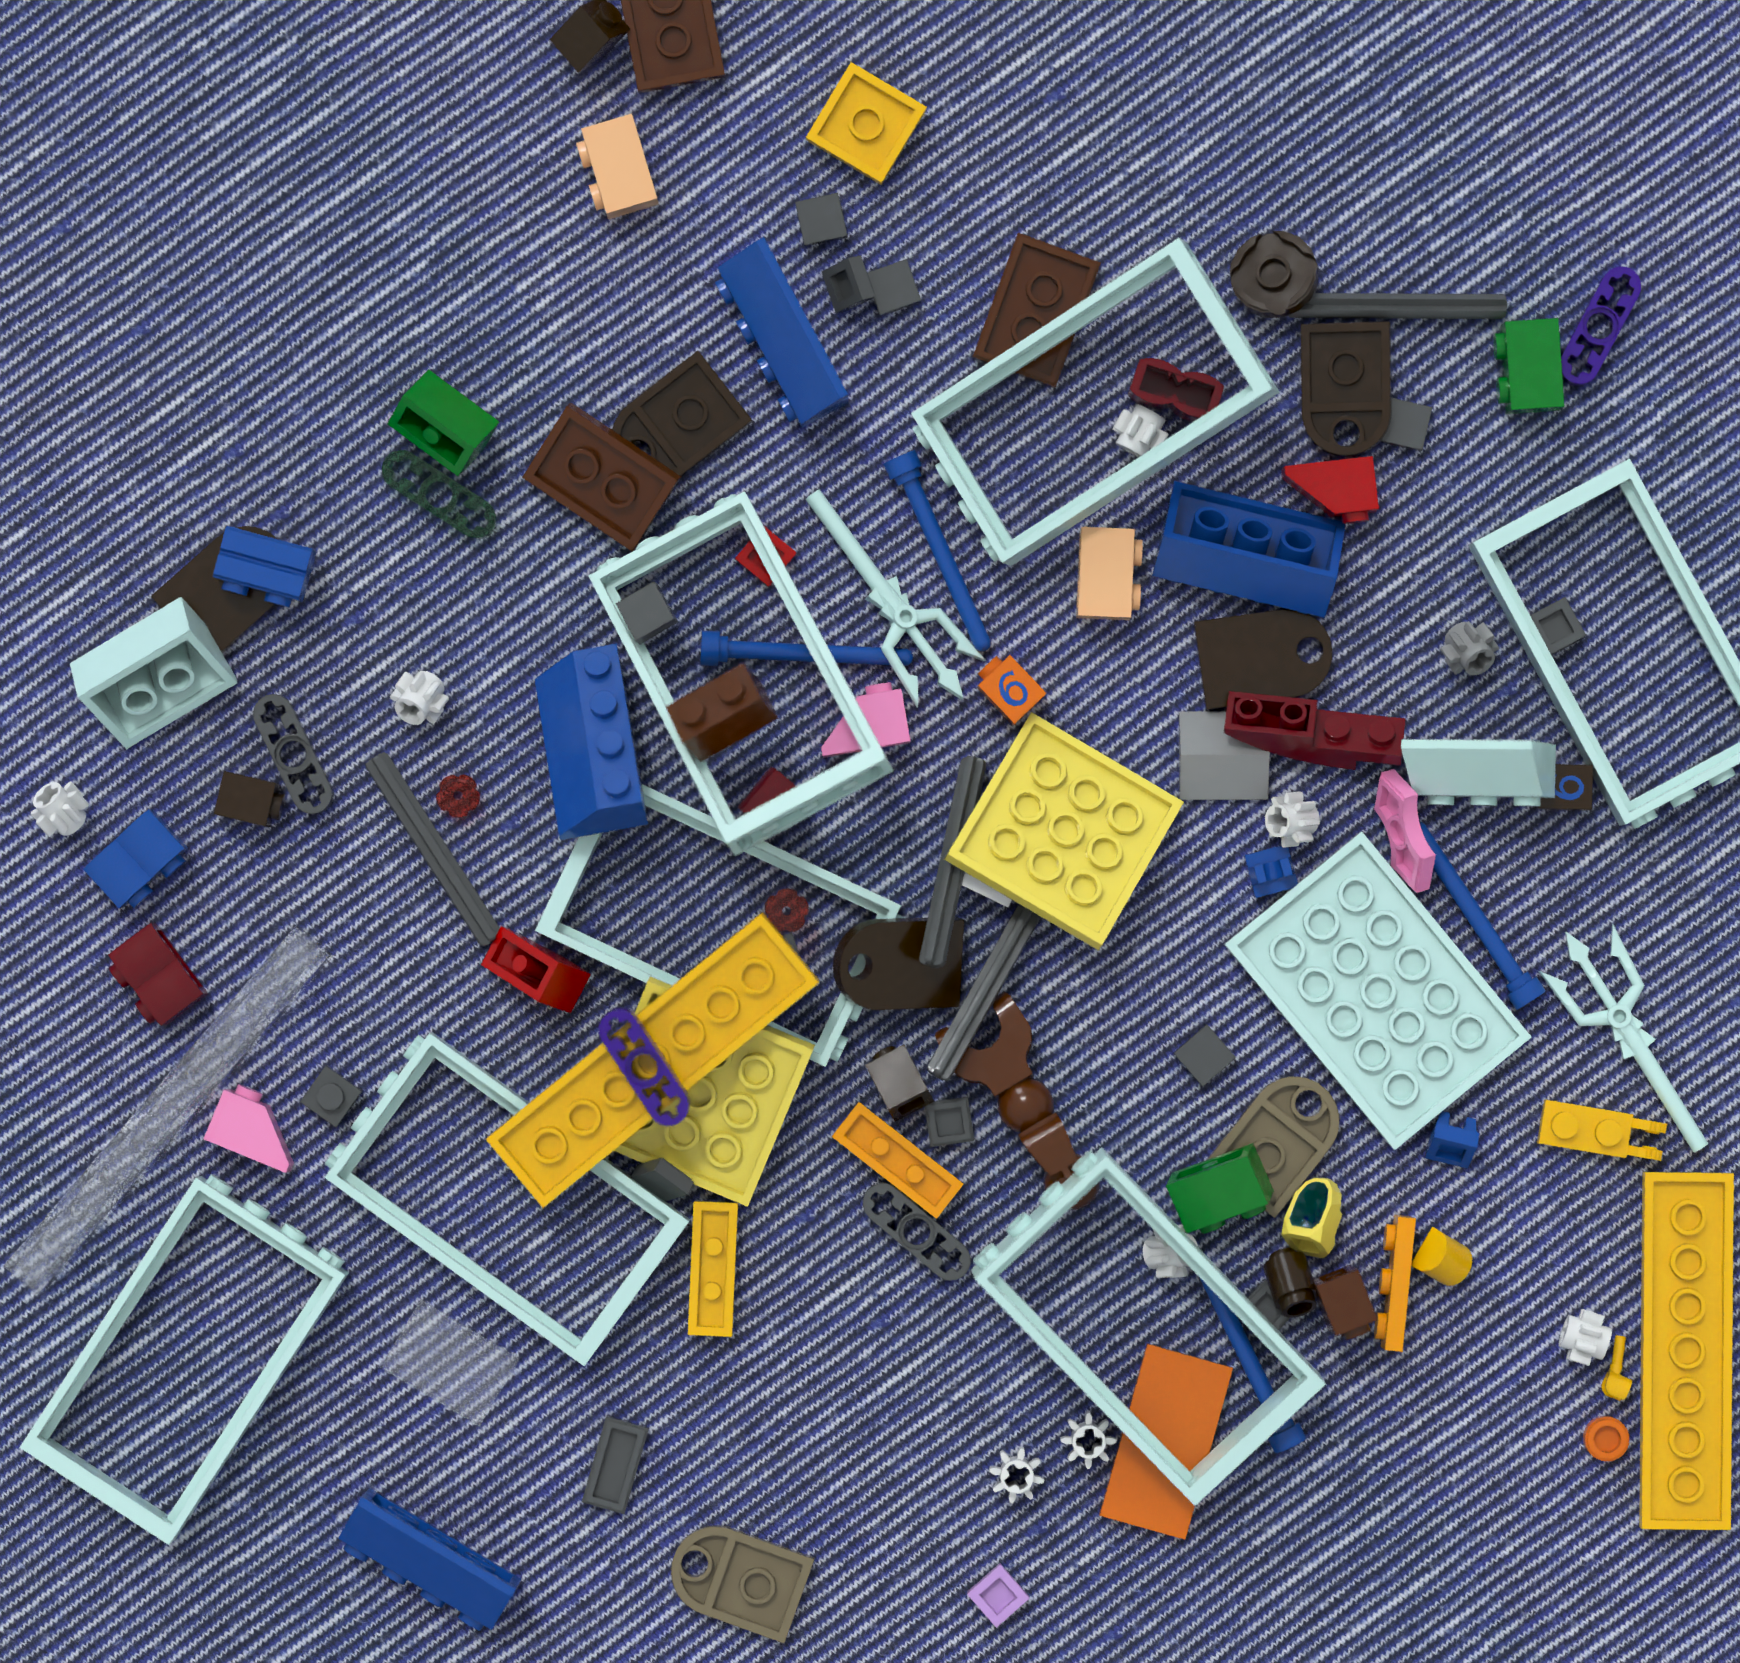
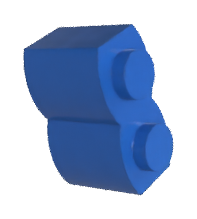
M148 809L101 851L83 870L119 909L124 908L127 904H130L134 909L151 895L153 890L149 884L162 873L167 879L186 862L181 855L188 847L153 809Z

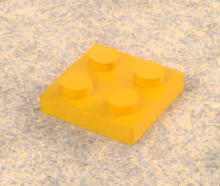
M850 62L807 134L806 141L882 185L925 114L927 107Z

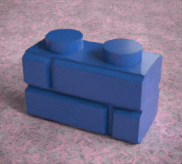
M226 526L213 578L223 581L222 590L247 596L249 588L266 592L264 601L290 608L292 600L299 602L304 600L316 550Z

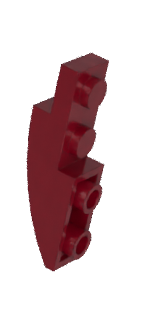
M1229 691L1224 734L1243 743L1283 757L1336 768L1356 770V761L1401 765V739H1404L1406 718L1318 710V700Z

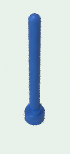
M912 450L883 465L889 479H895L897 486H903L975 649L980 652L987 651L990 648L991 640L919 481V477L922 476L919 470L922 467V463L916 450Z
M702 630L700 666L718 667V662L727 663V658L815 662L806 644L730 641L728 636H720V631ZM827 645L836 663L890 665L881 647ZM894 648L904 666L912 663L913 654L909 649Z
M1420 822L1423 835L1432 851L1436 854L1434 871L1509 982L1505 985L1510 992L1507 997L1516 1010L1520 1009L1546 991L1537 976L1532 978L1528 971L1523 973L1427 826Z
M1199 1277L1260 1404H1262L1274 1393V1390L1238 1316ZM1290 1417L1268 1438V1441L1276 1454L1303 1442L1306 1439V1435L1300 1423H1294L1292 1417Z

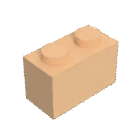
M632 114L581 128L584 141L577 142L576 145L583 168L592 166L597 183L589 185L596 211L605 208L609 220L659 205Z
M1081 527L1079 536L1076 618L1130 620L1132 610H1140L1141 584H1133V566L1142 565L1143 540L1135 539V529Z

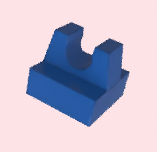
M1281 845L1243 855L1254 898L1292 889L1298 884L1288 847H1282Z
M1442 1111L1427 1142L1425 1158L1468 1169L1477 1150L1480 1135L1476 1131V1119L1467 1117L1463 1128L1450 1126V1113Z

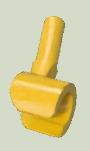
M1615 1335L1612 1363L1602 1381L1601 1389L1606 1396L1621 1401L1626 1399L1632 1385V1380L1620 1375L1623 1367L1626 1337Z

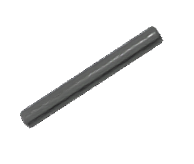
M1314 293L1311 300L1298 312L1288 316L1291 318L1502 319L1507 314V299L1504 294Z
M385 752L376 755L365 764L367 771L479 945L482 947L489 945L497 939L496 934L500 927L390 756Z
M967 756L960 761L922 943L920 963L931 968H939L945 965L964 871L944 859L980 799L986 762L975 756Z
M1018 904L927 1065V1071L934 1077L944 1081L951 1079L1041 916Z

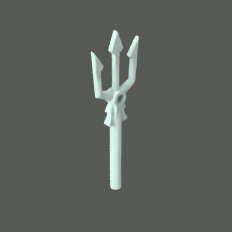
M819 489L806 498L807 503L872 590L865 600L880 608L881 611L878 614L890 621L891 627L881 650L915 706L918 708V676L909 675L894 650V647L906 632L938 674L937 685L962 700L963 694L956 670L946 668L915 625L937 620L956 642V652L981 661H986L985 658L975 649L941 608L915 610L910 606L907 593L901 594L897 576L886 580Z
M1612 924L1610 956L1618 957L1632 984L1618 1003H1616L1588 958L1589 947L1565 932L1569 959L1580 964L1607 1007V1010L1584 1015L1566 991L1568 982L1541 971L1538 972L1579 1026H1611L1614 1041H1619L1622 1059L1631 1056L1635 1058L1693 1153L1702 1149L1708 1144L1706 1138L1648 1047L1656 1039L1640 1028L1643 1023L1631 1013L1645 985L1616 928Z

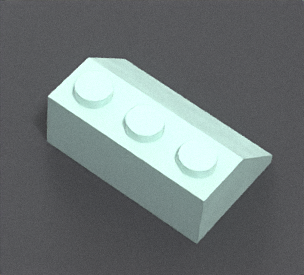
M179 597L70 663L77 697L126 749L238 683L236 676L208 627L182 597Z
M1401 739V750L1410 785L1418 796L1427 797V805H1454V797H1470V805L1497 806V797L1514 798L1513 806H1540L1541 798H1555L1556 744L1533 740Z

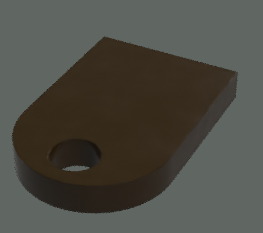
M1390 322L1301 324L1303 424L1312 441L1327 453L1340 457H1354L1364 454L1381 442L1389 428L1391 421ZM1352 422L1358 426L1360 435L1355 444L1341 446L1335 441L1334 433L1341 423Z
M696 351L629 403L617 416L612 430L631 443L636 441L646 443L651 449V456L682 477L753 421L701 353Z
M252 526L236 527L238 529L278 539L271 533L261 528ZM224 533L213 540L151 596L161 608L182 597L204 621L222 654L277 606V604L264 601L266 592L249 588L247 596L222 590L223 581L213 578Z
M1281 609L1193 622L1205 710L1227 707L1229 691L1293 698L1305 695L1324 680L1331 666L1332 645L1329 635L1323 625L1309 614H1302L1290 609ZM1312 638L1319 642L1322 654L1317 662L1305 663L1298 657L1297 646L1302 639Z
M955 917L946 963L943 967L939 968L922 965L919 960L928 918L871 919L855 925L842 937L833 958V975L839 990L851 1002L871 1010L959 1007L964 920ZM857 954H863L865 957L864 970L859 975L851 977L848 971L850 960Z

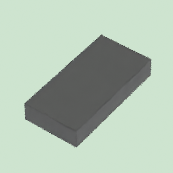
M606 1415L583 1495V1503L625 1514L649 1427Z

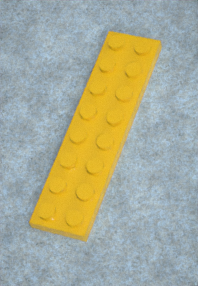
M762 911L640 1011L637 1016L687 1091L816 986L820 980ZM629 1021L611 1035L612 1038L620 1035L626 1042L628 1047L620 1051L624 1058L634 1048L645 1045L641 1038H638L634 1044L627 1035V1031L631 1027ZM601 1043L490 1134L486 1140L541 1207L544 1208L653 1118L604 1043ZM641 1054L633 1059L632 1070L637 1077L649 1079L657 1073V1062L652 1056ZM665 1075L656 1085L644 1088L648 1095H651L655 1089L662 1097V1103L658 1107L660 1111H663L678 1098L677 1095L669 1098L662 1089L663 1084L669 1083Z
M1642 1172L1639 1527L1641 1529L1731 1530L1734 1173Z

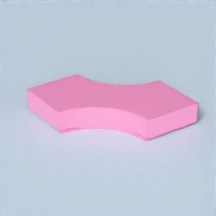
M1395 769L1381 772L1374 810L1381 818L1388 834L1391 847V867L1418 893L1430 889L1436 854L1428 845L1420 826L1417 810L1418 794Z

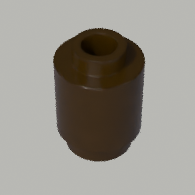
M1283 1248L1273 1252L1269 1256V1260L1264 1264L1263 1270L1275 1307L1280 1309L1283 1316L1288 1318L1308 1314L1317 1306L1315 1300L1317 1294L1305 1254L1294 1251L1292 1248Z

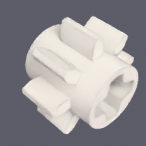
M1139 404L1136 405L1132 413L1123 409L1113 427L1114 431L1120 433L1115 444L1132 455L1140 457L1167 439L1169 434L1161 430L1166 420L1154 411Z
M420 671L414 677L410 673L404 672L395 685L396 689L390 696V699L396 701L395 711L397 715L405 722L413 725L421 724L425 718L434 724L444 711L443 707L449 700V697L443 694L444 685L442 681L428 671Z
M71 781L64 788L57 782H51L43 786L36 793L33 799V805L36 809L31 812V815L37 820L36 824L47 836L50 837L56 830L61 835L67 836L76 832L84 824L86 812L83 809L88 807L89 803Z
M1301 791L1286 792L1285 796L1272 797L1273 805L1268 808L1265 814V825L1269 832V837H1282V847H1296L1300 843L1312 842V833L1317 830L1320 824L1319 812L1315 807V801L1303 802V792Z
M1177 1225L1185 1233L1183 1225ZM1153 1229L1155 1236L1148 1237L1143 1245V1258L1147 1266L1151 1269H1156L1157 1278L1188 1276L1186 1267L1190 1266ZM1187 1233L1186 1235L1197 1245L1195 1238Z
M1581 1309L1579 1318L1572 1315L1567 1316L1559 1338V1347L1568 1349L1566 1359L1587 1366L1590 1365L1592 1357L1603 1360L1612 1335V1328L1602 1325L1604 1316L1585 1309Z
M1087 1411L1085 1414V1422L1077 1424L1069 1418L1067 1421L1073 1429L1071 1436L1060 1437L1062 1443L1072 1444L1074 1448L1069 1452L1068 1460L1073 1461L1079 1455L1084 1458L1087 1469L1091 1468L1092 1459L1098 1456L1107 1462L1109 1458L1104 1451L1106 1444L1112 1445L1116 1443L1115 1437L1105 1436L1103 1433L1108 1427L1109 1421L1104 1419L1098 1425L1093 1423L1090 1411ZM1085 1429H1092L1094 1436L1101 1438L1100 1443H1093L1092 1451H1084L1082 1443L1076 1442L1077 1437L1084 1436Z
M1021 1446L1018 1449L1017 1456L1009 1457L1005 1451L1001 1450L1000 1455L1004 1461L1001 1467H989V1472L994 1475H1000L1001 1481L993 1486V1491L999 1492L1005 1488L1009 1491L1010 1503L1015 1501L1016 1494L1025 1493L1026 1497L1032 1500L1033 1494L1030 1489L1032 1484L1044 1483V1478L1040 1475H1035L1032 1470L1041 1463L1039 1457L1028 1462L1024 1458V1447ZM1014 1464L1018 1469L1024 1467L1028 1469L1024 1473L1026 1481L1024 1484L1018 1485L1016 1481L1009 1483L1005 1481L1009 1477V1466Z

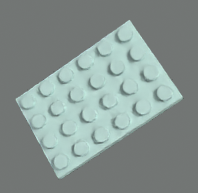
M1362 831L1224 944L1393 1150L1400 1147L1531 1038V1035Z

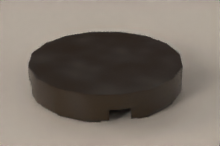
M1273 231V233L1263 236L1258 234L1249 238L1238 248L1230 265L1231 285L1237 300L1250 313L1263 318H1282L1298 312L1311 300L1318 286L1319 268L1311 248L1299 236L1286 231Z

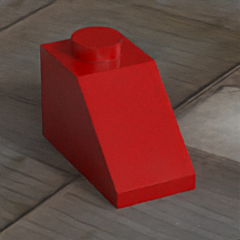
M1373 456L1289 465L1281 469L1282 479L1331 518L1342 516L1343 524L1369 521L1368 513H1375L1379 509Z
M504 926L500 927L496 934V939L492 942L481 963L483 967L536 1001L568 1013L572 1012L591 976L590 973L562 955Z

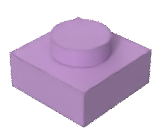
M1001 1563L967 1591V1595L996 1628L1030 1599L1029 1595Z

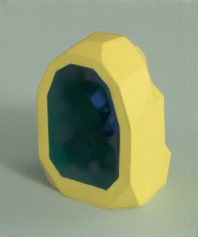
M1313 1178L1306 1181L1294 1193L1284 1217L1282 1237L1290 1248L1303 1252L1307 1256L1324 1259L1335 1245V1235L1342 1217L1340 1211L1342 1194L1337 1184L1331 1179Z

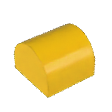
M1432 1227L1415 1255L1411 1266L1446 1286H1453L1462 1282L1469 1274L1472 1266V1254L1465 1245Z

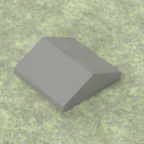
M1179 711V799L1268 800L1270 752L1224 734L1226 711Z

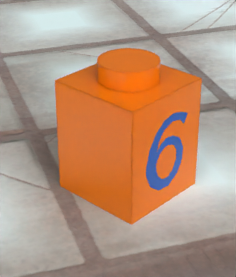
M1011 655L1003 662L998 656L994 657L978 673L983 681L977 688L1013 726L1047 694Z

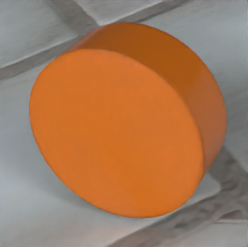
M1599 1416L1591 1420L1585 1427L1583 1443L1586 1450L1596 1459L1614 1461L1626 1452L1629 1446V1433L1625 1425L1618 1419L1611 1416Z

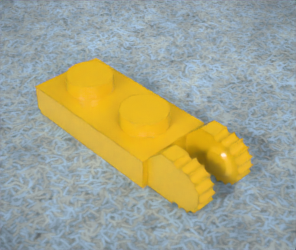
M1544 1099L1537 1143L1622 1158L1630 1155L1661 1161L1663 1151L1658 1150L1656 1147L1629 1145L1631 1128L1642 1129L1647 1133L1660 1134L1666 1133L1667 1123L1633 1118L1634 1114Z

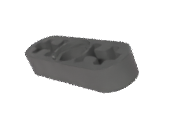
M269 694L262 697L254 707L253 718L294 804L298 809L309 814H319L326 811L333 802L334 790L292 703L285 697L277 694ZM269 703H273L278 708L284 706L286 713L281 716V721L285 729L289 730L294 725L297 730L296 734L285 735L275 744L271 739V735H278L280 733L273 722L265 723L262 717L268 713L266 706ZM292 741L301 743L306 750L304 762L297 767L285 765L281 758L283 747ZM314 765L316 773L308 774V777L315 787L323 786L325 792L319 796L321 803L318 806H314L310 801L303 802L301 796L307 792L302 779H298L293 784L290 775L304 773Z
M879 1182L867 1189L863 1197V1208L866 1215L940 1278L949 1281L960 1279L967 1273L971 1258L966 1246L898 1188L890 1183ZM887 1191L893 1194L891 1204L900 1212L904 1204L912 1209V1211L905 1214L899 1220L896 1230H893L887 1224L894 1220L891 1214L885 1210L876 1214L872 1210L875 1202L871 1196L875 1192L880 1195L885 1194ZM919 1218L929 1225L930 1234L925 1242L912 1244L906 1240L903 1230L905 1224L911 1219ZM937 1233H941L946 1238L939 1243L943 1249L950 1253L956 1248L961 1252L958 1260L962 1266L959 1270L950 1267L945 1272L940 1268L943 1260L937 1253L932 1251L930 1258H926L921 1253L934 1243Z

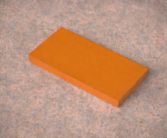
M1149 1343L1146 1344L1129 1409L1189 1471L1210 1453L1233 1367ZM1122 1431L1099 1515L1185 1540L1195 1506Z

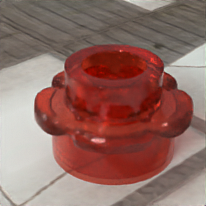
M464 774L459 777L449 775L439 784L440 792L436 794L437 804L441 810H447L450 816L456 818L465 817L468 815V811L477 808L480 802V793L476 791V782L470 776ZM456 791H460L462 793V798L460 800H456L454 798V793Z
M786 888L779 890L777 895H772L765 903V913L768 914V919L779 932L784 930L795 932L805 924L804 917L808 915L809 907L804 897H799L795 890ZM786 906L791 909L789 915H784L782 909Z

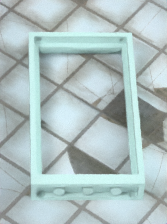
M1177 238L911 414L918 424L913 427V431L919 442L926 450L932 447L940 460L935 465L939 475L948 487L955 485L963 499L958 502L962 513L971 524L977 522L985 534V537L981 539L984 549L994 562L1000 559L1002 563L1012 566L1279 394L1280 391L1188 243L1181 238ZM1177 267L1250 386L1012 539L941 421Z
M1628 459L1482 537L1468 547L1586 765H1593V778L1617 823L1621 826L1631 822L1634 829L1658 817L1654 809L1670 801L1673 808L1696 797L1697 794L1693 788L1709 780L1711 786L1714 787L1735 776L1736 773L1732 767L1740 763V742L1630 801L1495 552L1619 485L1740 708V661L1634 465Z
M745 491L739 495L731 494L726 498H721L715 503L713 509L700 516L692 515L682 519L676 524L674 530L661 537L653 536L643 540L637 545L635 551L622 558L615 557L606 560L604 564L598 566L596 572L588 575L722 837L735 856L894 771ZM742 523L862 752L735 819L706 761L700 762L682 743L666 709V706L675 701L645 643L639 644L635 641L616 603L622 600L617 591L620 588Z
M642 784L645 806L726 843L713 817ZM603 833L579 837L535 931L647 983L651 976L667 984H675L680 978L561 923ZM765 841L744 851L876 913L875 919L905 918L897 914L901 905ZM858 954L850 972L851 977L859 975L864 970L865 957L863 954ZM840 993L818 1042H814L772 1021L768 1026L814 1044L815 1047L810 1060L826 1067L829 1058L838 1062L849 1039L841 1035L848 1018L857 1022L863 1007L851 1002Z
M429 1033L425 1039L418 1035L403 1055V1057L409 1060L399 1075L392 1071L379 1087L377 1093L383 1096L373 1111L365 1107L351 1126V1129L357 1133L346 1147L339 1143L325 1162V1165L330 1170L324 1178L581 1365L585 1366L691 1219L636 1182L629 1174L607 1158H604L590 1169L598 1177L665 1225L582 1339L577 1337L352 1173L435 1058L513 1115L529 1103L435 1033Z
M1101 1147L1095 1154L1092 1151H1088L1083 1157L1079 1158L1072 1167L1074 1173L1062 1185L1057 1181L1048 1187L1039 1198L1041 1204L1030 1215L1024 1212L1016 1217L1006 1229L1008 1235L997 1246L990 1243L984 1247L974 1258L973 1262L976 1265L971 1270L974 1279L1196 1506L1322 1389L1326 1383L1320 1373ZM1103 1177L1293 1373L1280 1388L1190 1471L1000 1276L1010 1264Z
M213 1174L208 1179L203 1176L195 1178L19 1447L168 1545L175 1541L350 1273L342 1268L345 1261L325 1247H322L317 1252L304 1243L307 1236L288 1223H285L281 1228L267 1219L270 1211L249 1198L245 1204L230 1195L233 1187ZM203 1202H205L322 1280L168 1515L51 1439L50 1436Z

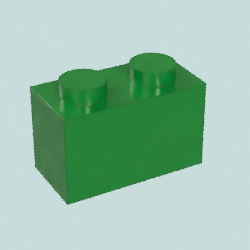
M1558 318L1505 321L1500 326V333H1494L1493 337L1495 360H1502L1503 377H1497L1496 382L1498 404H1505L1506 414L1561 410L1564 407Z
M428 369L402 396L387 424L456 476H459L484 450L500 422Z
M1254 1143L1172 1172L1166 1184L1186 1234L1200 1229L1202 1234L1215 1231L1225 1225L1226 1219L1241 1215L1242 1219L1254 1217L1266 1210V1205L1269 1204L1274 1192Z

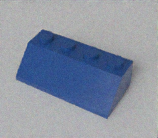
M762 237L720 265L718 273L721 279L714 283L725 304L728 306L734 302L742 318L735 322L747 345L755 341L763 357L756 361L768 384L776 380L784 394L777 401L789 423L797 419L801 428H804L847 405L848 393L765 238Z
M1174 481L1152 576L1167 579L1171 582L1208 589L1216 593H1225L1253 600L1257 603H1266L1294 610L1302 614H1311L1325 618L1337 580L1346 524H1343L1342 521Z
M617 643L572 651L535 678L560 840L648 825L623 667Z
M371 1488L362 1495L338 1539L346 1543L343 1549L347 1553L363 1562H366L369 1557L384 1566L381 1571L384 1575L402 1585H405L407 1580L422 1588L420 1596L440 1608H443L444 1604L447 1603L460 1611L458 1618L462 1622L481 1631L483 1626L492 1630L521 1581L520 1577Z

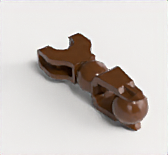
M1003 991L997 995L993 1002L994 1011L1002 1027L999 1039L991 1047L982 1050L968 1047L954 1073L964 1081L988 1087L995 1099L998 1098V1112L1001 1120L1009 1129L1020 1133L1018 1137L1022 1144L1045 1171L1043 1186L1046 1190L1057 1181L1062 1185L1074 1173L1072 1170L1073 1165L1083 1156L1075 1154L1061 1119L1056 1112L1053 1113L1054 1100L1050 1090L1043 1082L1032 1078L1034 1075L1027 1064V1056L1032 1045V1030L1012 997ZM943 1027L935 1032L938 1044L942 1041L949 1027ZM1100 1181L1069 1210H1078L1090 1204L1099 1191Z

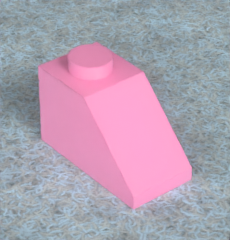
M891 682L866 686V695L857 696L856 701L881 748L910 743L902 689L892 690ZM844 716L821 747L823 758L862 751Z
M240 1084L237 1085L235 1091L224 1089L204 1140L284 1173L290 1172L294 1164L271 1106L260 1101L263 1094Z

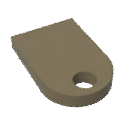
M1298 1076L1277 1079L1266 1085L1258 1093L1206 1160L1254 1143L1274 1190L1265 1211L1276 1218L1333 1145L1339 1129V1113L1336 1103L1331 1094L1313 1080ZM1306 1090L1314 1091L1320 1098V1108L1312 1116L1301 1115L1295 1105L1297 1096Z
M709 1525L691 1532L679 1544L673 1557L671 1576L678 1596L694 1611L785 1643L815 1558L728 1526ZM690 1551H700L706 1556L708 1567L702 1574L691 1575L684 1570L682 1559Z

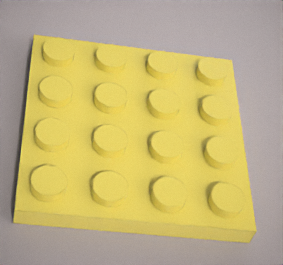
M1031 712L944 860L1099 950L1184 801Z
M650 976L635 1014L637 1015L672 985ZM765 1026L687 1090L690 1097V1109L680 1123L673 1126H664L652 1119L614 1151L641 1163L664 1158L690 1177L694 1185L748 1207L815 1045L771 1026ZM678 1097L661 1112L669 1110L673 1115L678 1114L676 1107L680 1102V1098Z

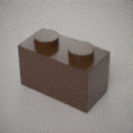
M744 663L666 706L682 743L700 762L778 719L762 683Z
M1347 1265L1313 1279L1317 1303L1326 1326L1335 1336L1341 1335L1345 1337V1340H1349L1371 1331L1368 1324L1378 1319L1357 1268Z

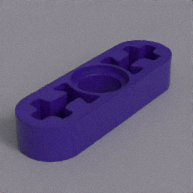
M1623 266L1615 267L1609 270L1600 280L1561 354L1562 378L1565 383L1571 386H1583L1593 380L1598 374L1641 292L1640 278L1632 269ZM1625 277L1628 280L1626 288L1631 291L1630 296L1623 294L1618 298L1614 306L1616 309H1622L1621 315L1619 316L1610 307L1597 305L1599 298L1606 304L1612 296L1614 288L1609 285V281H1617L1619 278ZM1602 314L1610 320L1612 328L1608 337L1597 339L1589 334L1587 322L1592 315ZM1578 337H1580L1587 345L1601 348L1602 350L1599 355L1594 350L1590 351L1585 360V365L1590 368L1589 373L1581 372L1576 377L1571 374L1573 366L1567 360L1568 358L1576 359L1581 354L1585 345L1576 343Z
M623 1007L610 1010L602 1018L599 1025V1036L651 1117L657 1123L664 1126H673L680 1123L690 1109V1097L638 1016L632 1010ZM615 1017L620 1023L626 1020L630 1022L631 1027L627 1031V1035L633 1044L638 1038H641L645 1045L634 1048L626 1058L620 1053L621 1050H625L628 1047L624 1039L620 1035L612 1038L609 1034L613 1027L611 1019ZM647 1054L656 1060L658 1069L652 1078L642 1079L634 1074L632 1061L636 1056ZM665 1075L669 1083L663 1084L662 1089L669 1098L676 1095L680 1098V1102L676 1107L678 1114L673 1115L669 1110L662 1113L658 1109L662 1103V1097L655 1089L651 1095H648L644 1088L656 1085Z

